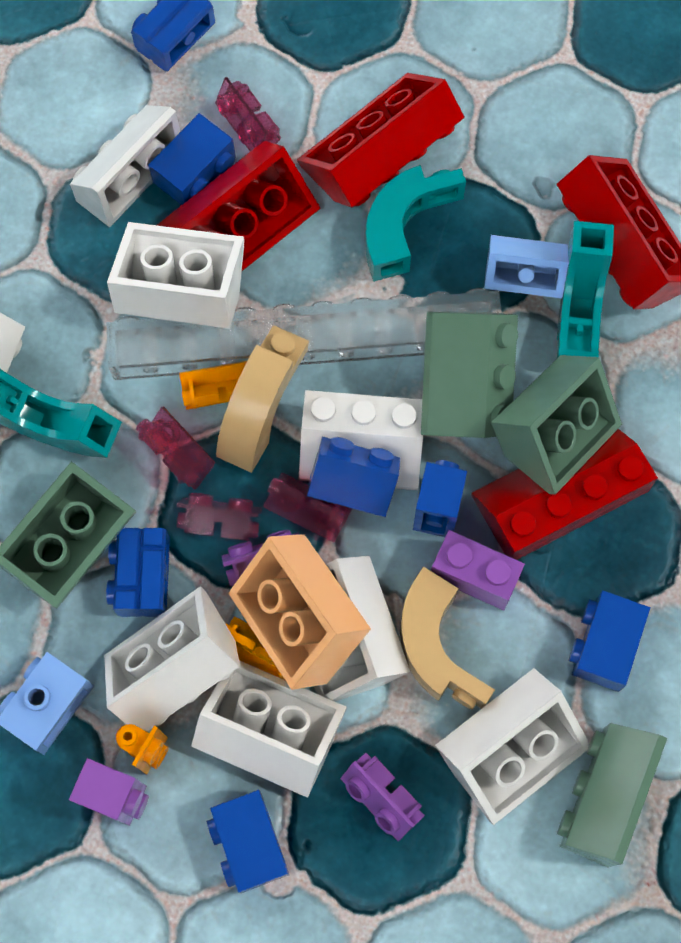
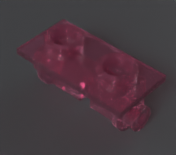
M228 77L224 78L215 104L221 115L227 119L238 134L240 141L246 145L249 151H252L263 141L277 144L281 139L279 135L280 128L273 122L266 111L254 114V112L260 111L262 105L250 91L249 86L242 84L240 81L231 83Z
M164 406L160 408L152 422L149 419H144L136 427V430L139 432L138 438L144 441L156 455L161 453L164 456L162 461L174 473L180 484L185 483L188 487L191 486L196 490L216 463Z
M283 472L278 479L274 478L268 488L270 494L263 508L335 543L353 508L308 497L309 485Z
M189 493V498H183L177 503V507L186 508V513L179 512L177 518V528L184 529V533L213 536L215 522H222L220 536L222 538L249 541L250 537H258L259 522H253L252 518L258 517L262 512V508L253 507L252 500L229 498V503L214 502L213 495Z

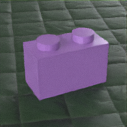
M448 530L431 571L459 588V591L504 611L525 563Z
M87 758L69 800L130 826L133 818L139 820L142 816L149 795L144 794L147 786L138 779Z

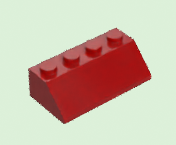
M406 73L299 157L297 162L334 202L352 208L365 203L371 197L372 191L381 184L391 181L407 163L421 158L427 152V147L437 139L450 135L455 129L454 126L464 119L465 116L446 79Z
M263 141L156 226L243 236V271L321 208L285 147Z
M588 155L556 185L563 195L562 201L565 207L575 214L578 221L614 225L613 255L608 273L614 277L619 285L621 298L633 310L653 309L681 295V243L631 164L624 158Z
M617 429L555 495L547 493L524 472L517 469L472 492L471 496L504 554L518 560L649 492L658 477L638 444L621 430Z

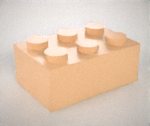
M305 534L268 537L228 593L291 690L327 684L371 630Z

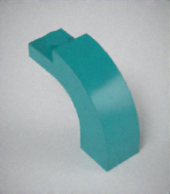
M421 165L394 177L379 192L370 208L366 224V258L373 282L410 272L411 254L403 230L408 221L417 213L464 199L466 179L462 168L453 171L440 170L425 178Z
M574 221L568 248V270L563 297L560 301L557 358L560 355L599 357L601 312L606 279L613 255L614 225Z
M0 369V424L29 438L65 451L91 457H108L122 423L120 420L94 404L72 403L48 396Z

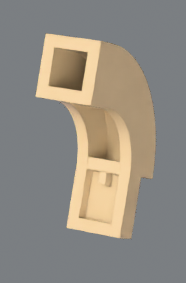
M273 325L261 346H255L229 400L218 436L216 457L246 471L253 472L269 444L275 412L289 381L308 351L309 340Z
M423 566L409 589L401 618V644L409 669L418 683L438 701L448 687L454 691L452 698L463 706L473 710L476 705L482 709L489 701L495 689L453 663L446 655L439 636L440 622L456 598L459 588Z

